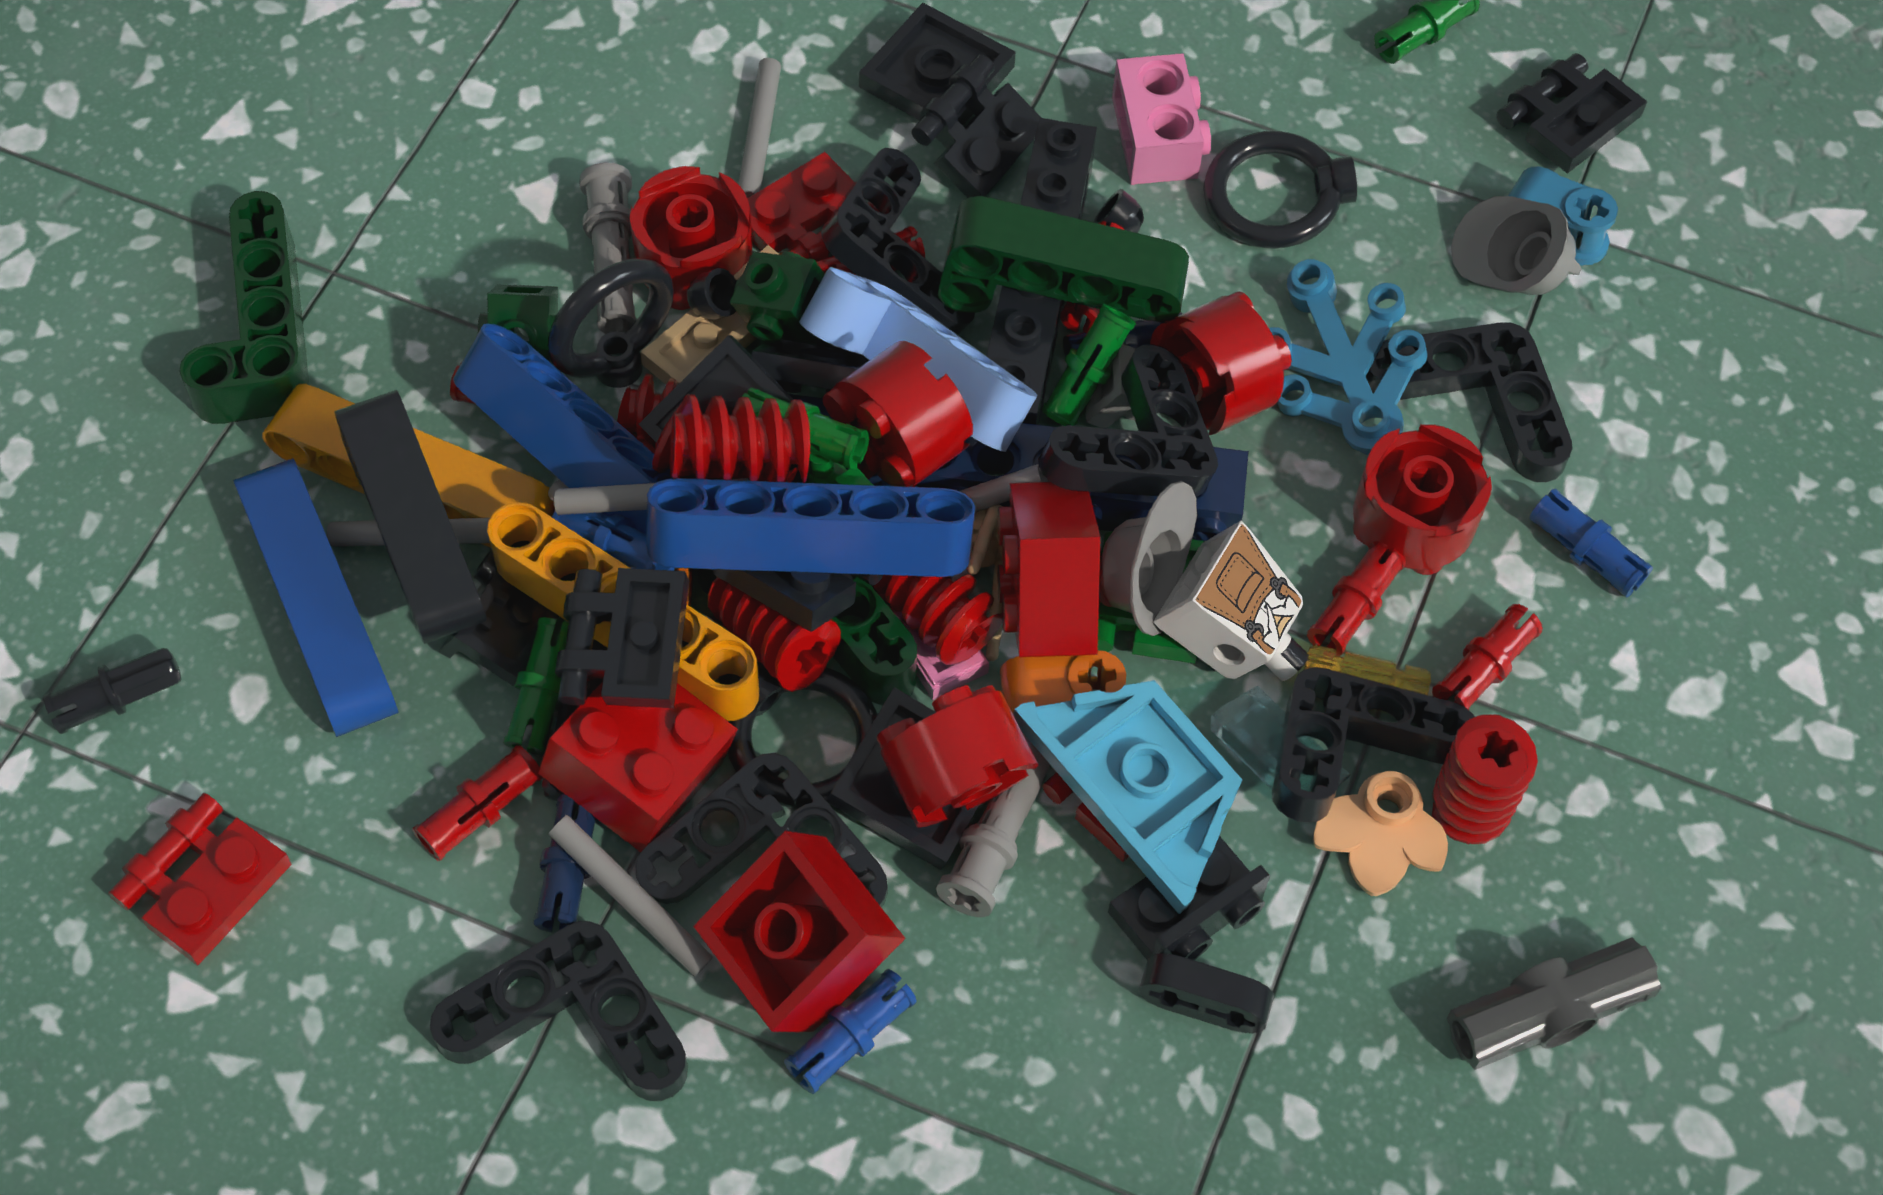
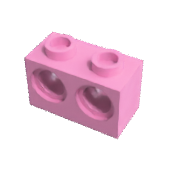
M1184 53L1117 59L1112 100L1130 184L1198 179L1202 155H1208L1211 150V134L1208 121L1199 120L1197 110L1200 108L1201 100L1200 85L1197 76H1189Z

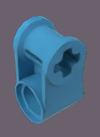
M1537 166L1524 170L1508 196L1547 203L1559 208L1568 221V229L1575 242L1583 233L1580 248L1576 247L1575 260L1577 263L1583 266L1600 262L1606 256L1610 243L1606 231L1615 223L1618 213L1617 203L1614 198L1601 189L1588 187L1567 179L1548 168ZM1596 205L1598 207L1597 214L1590 220L1593 206Z

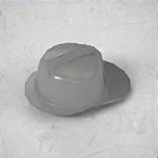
M1495 196L1478 203L1461 220L1455 230L1451 245L1453 264L1462 277L1475 284L1507 292H1519L1526 295L1546 294L1556 289L1566 279L1568 274L1579 275L1582 269L1575 260L1576 242L1568 229V221L1559 208L1547 203L1512 196Z
M1182 481L1170 484L1159 494L1147 517L1126 520L1116 527L1105 542L1102 552L1099 579L1100 602L1106 606L1132 613L1134 621L1141 632L1150 636L1163 632L1153 621L1181 578L1191 545L1197 517L1196 496L1190 485Z

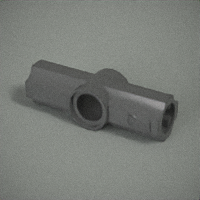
M1631 937L1567 963L1565 958L1559 957L1533 966L1516 977L1509 987L1481 996L1472 1002L1452 1009L1447 1016V1021L1451 1030V1040L1461 1059L1467 1061L1476 1070L1540 1043L1543 1048L1548 1049L1574 1040L1593 1028L1599 1019L1618 1011H1623L1640 1002L1648 1001V999L1655 997L1662 987L1658 980L1657 965L1649 950Z

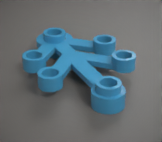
M1303 260L1295 265L1289 273L1287 288L1292 304L1302 312L1311 313L1328 355L1291 343L1288 333L1281 328L1271 327L1269 329L1272 335H1278L1283 338L1289 347L1292 362L1288 369L1342 386L1349 403L1312 393L1310 384L1305 377L1291 374L1284 377L1283 391L1277 405L1280 411L1288 416L1303 414L1341 427L1346 442L1355 450L1369 455L1376 442L1385 434L1399 428V433L1403 432V416L1397 404L1414 371L1421 368L1427 360L1424 337L1414 330H1402L1390 339L1388 348L1392 363L1373 394L1366 375L1393 323L1398 322L1406 312L1403 291L1393 283H1382L1375 286L1369 292L1367 301L1370 314L1352 346L1333 304L1337 296V286L1333 271L1328 265L1318 260ZM1319 278L1313 284H1303L1308 279ZM1386 299L1397 301L1390 308L1383 309L1377 307L1381 301ZM1406 346L1418 348L1414 354L1409 356L1398 354L1400 349ZM1300 390L1304 392L1297 400L1289 401L1284 399L1290 391ZM1371 418L1382 419L1379 424L1373 427L1362 425L1364 421Z

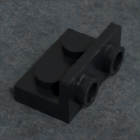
M519 541L510 547L520 548L528 545L530 542ZM490 549L472 577L481 583L477 592L487 621L449 635L439 652L450 659L455 653L460 651L514 686L518 672L526 671L538 628V619L544 617L558 619L559 615L508 583L498 573L492 549ZM576 573L565 575L560 580L573 581L575 580Z
M1219 835L1213 852L1208 858L1200 877L1193 900L1182 913L1179 914L1148 877H1145L1110 901L1108 913L1146 960L1151 955L1157 953H1168L1196 960L1212 944V935L1228 924L1234 929L1242 927L1263 909L1265 905L1263 896L1270 874L1262 865H1259L1250 872Z

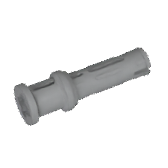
M615 163L594 164L580 174V189L587 197V212L583 215L582 223L584 232L592 240L594 274L614 263L631 259L628 243L629 237L632 235L630 224L631 210L628 207L627 193L632 188V175L627 168ZM633 284L614 291L597 304V326L604 334L615 331L625 333L635 323Z
M1025 735L1024 737L1039 764L1036 769H1026L1029 776L988 801L989 803L979 822L964 830L959 840L962 851L951 873L943 875L936 887L938 896L946 904L961 913L973 917H986L991 914L996 904L992 894L1003 871L1011 869L1017 860L1018 849L1015 840L1050 767L1048 761Z

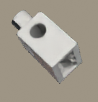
M1242 521L1201 544L1153 621L1160 630L1225 678L1236 679L1265 664L1281 681H1286L1304 666L1309 657V654L1287 633L1303 606L1302 596Z

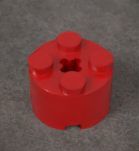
M676 167L653 176L638 191L639 199L635 203L634 208L631 207L630 212L635 258L654 260L666 268L673 281L674 296L671 308L675 310L690 308L686 294L690 282L699 274L722 268L734 276L749 261L753 252L750 206L745 192L731 177L718 172L719 178L700 174V167Z
M1240 291L1228 296H1221L1160 324L1154 330L1150 340V344L1165 348L1180 360L1209 435H1215L1274 406L1280 399L1283 391L1284 370L1288 369L1292 362L1289 347L1284 339L1278 335H1272L1265 321L1254 309L1250 298Z
M907 341L894 343L836 383L834 388L823 396V404L832 419L865 429L869 432L868 448L862 462L857 463V468L867 479H871L877 474L889 485L899 487H914L964 451L970 445L964 441L973 435V423L969 410L956 385L947 374L936 380L924 366L925 363L933 358L917 345Z
M1420 425L1418 431L1399 433V428L1381 437L1369 453L1354 500L1353 532L1357 540L1368 547L1372 542H1381L1388 545L1387 550L1381 557L1382 559L1387 560L1395 549L1406 560L1404 568L1412 569L1422 575H1432L1439 572L1444 565L1459 558L1470 546L1491 495V477H1487L1482 465L1484 457L1478 448L1458 432L1438 425Z
M968 685L953 689L932 702L936 713L916 724L913 718L899 721L877 735L882 748L880 754L917 827H926L947 820L948 818L942 808L946 805L952 804L953 808L965 806L969 810L996 797L1029 776L1026 769H1036L1039 765L1002 692L996 691L993 685L980 688L974 692H971Z

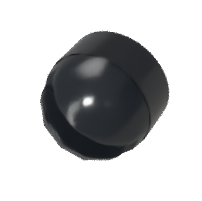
M1119 189L1102 206L1095 217L1094 223L1106 221V226H1110L1111 222L1122 226L1127 231L1138 233L1144 222L1143 209L1132 196L1123 189Z
M722 268L699 274L690 282L686 295L689 307L695 314L705 319L715 320L733 315L736 310L730 304V301L734 294L736 278L729 271Z

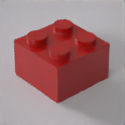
M1051 482L1010 483L1009 507H998L999 546H1002L1003 565H998L997 584L999 603H1002L1004 633H1015L1019 657L1098 655L1100 534L1089 492L1060 488Z
M602 682L589 695L585 704L580 705L550 737L538 774L565 795L572 798L574 802L581 805L626 842L642 852L649 843L664 832L722 765L738 729L678 683L674 708L606 705L601 696Z
M784 831L693 926L771 1032H814L827 1019L828 1014L838 1005H841L906 939L825 836Z

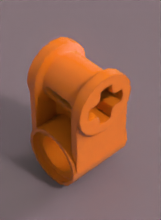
M1099 650L1098 655L1016 656L1007 660L1000 668L1002 694L1012 714L1014 709L1022 703L1034 701L1037 707L1071 701L1074 694L1090 692L1092 689L1108 693L1116 692L1126 685L1127 675L1123 663L1115 655ZM1094 666L1097 667V677L1091 676V669Z

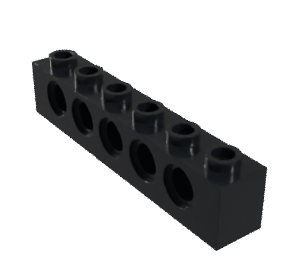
M1039 118L1020 205L1082 219L1092 173L1097 127ZM1002 286L986 356L1038 395L1022 423L1039 425L1042 413L1041 408L1044 403L1061 321V311L1065 301Z

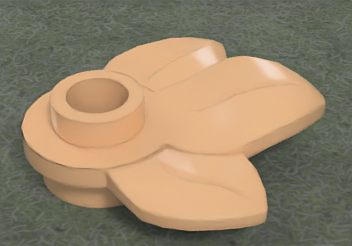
M1396 771L1374 774L1363 782L1358 794L1334 798L1328 815L1316 822L1313 833L1315 848L1330 852L1349 853L1348 864L1352 876L1359 887L1370 896H1379L1395 888L1404 877L1409 864L1419 869L1440 872L1444 866L1448 850L1446 833L1442 825L1423 810V798L1418 787L1407 775ZM1384 799L1391 800L1398 806L1399 812H1386L1378 806L1377 802Z

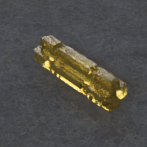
M1312 645L1307 651L1309 657L1304 664L1303 670L1313 667L1326 668L1425 695L1429 693L1431 673L1427 669L1405 664L1404 670L1396 669V662L1346 651L1344 657L1335 656L1336 649L1319 645Z

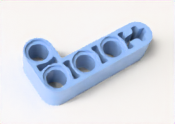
M828 268L799 321L801 326L823 341L836 347L862 354L869 360L898 341H907L917 345L933 358L925 363L924 366L936 380L947 374L959 390L972 419L973 435L971 437L999 451L1006 452L1038 396L1027 385L899 293L880 283L837 268Z

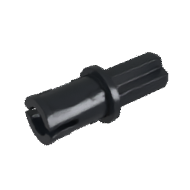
M160 648L110 670L106 665L98 667V675L57 692L43 695V700L48 714L70 704H76V708L51 719L59 734L68 732V729L115 710L118 715L126 713V705L178 684L181 681V672L176 659L169 649Z

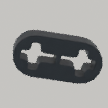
M1157 953L1148 958L1139 987L1140 995L1155 1006L1241 1033L1254 1034L1264 1031L1274 1000V993L1271 989L1257 980L1168 953Z

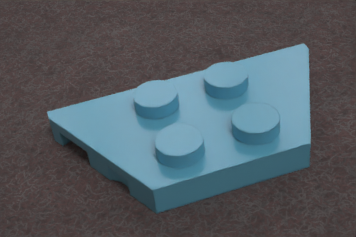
M1155 680L1124 685L1116 692L1108 693L1096 690L1074 694L1071 701L1037 707L1033 701L1022 703L1015 708L1013 715L1024 735L1179 914L1187 909L1193 900L1200 877L1208 858L1213 852L1221 833L1223 822L1241 785V777Z

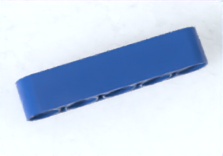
M489 323L482 325L453 378L455 385L568 488L646 484L674 479L671 478L670 469L663 473L652 469L654 453L524 339L499 325ZM647 510L601 512L608 516L619 514L631 519L635 524V529L646 534Z
M294 458L233 480L336 737L399 713L384 672Z
M684 478L666 479L654 484L647 493L646 550L648 556L654 562L673 568L947 577L962 573L969 565L975 505L973 500L966 494L946 488Z

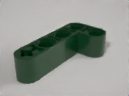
M253 191L243 194L234 201L229 212L240 339L196 347L185 355L180 364L179 372L195 413L203 421L211 424H226L275 416L295 386L298 384L309 385L295 244L281 201L274 194L265 191Z
M969 197L961 202L957 210L948 243L938 295L942 303L950 309L962 313H978L988 309L996 286L1001 285L1100 309L1103 304H1107L1130 317L1163 322L1177 317L1181 312L1189 255L1179 244L1168 240L991 197Z
M698 569L699 583L703 591L708 594L712 582L717 577L713 575V569ZM856 578L853 580L856 582L855 604L832 618L838 624L841 631L840 644L833 657L873 703L883 706L894 687L908 696L912 695L916 686L917 644L912 634L876 590L868 583ZM846 615H855L863 620L856 623H844L838 619Z

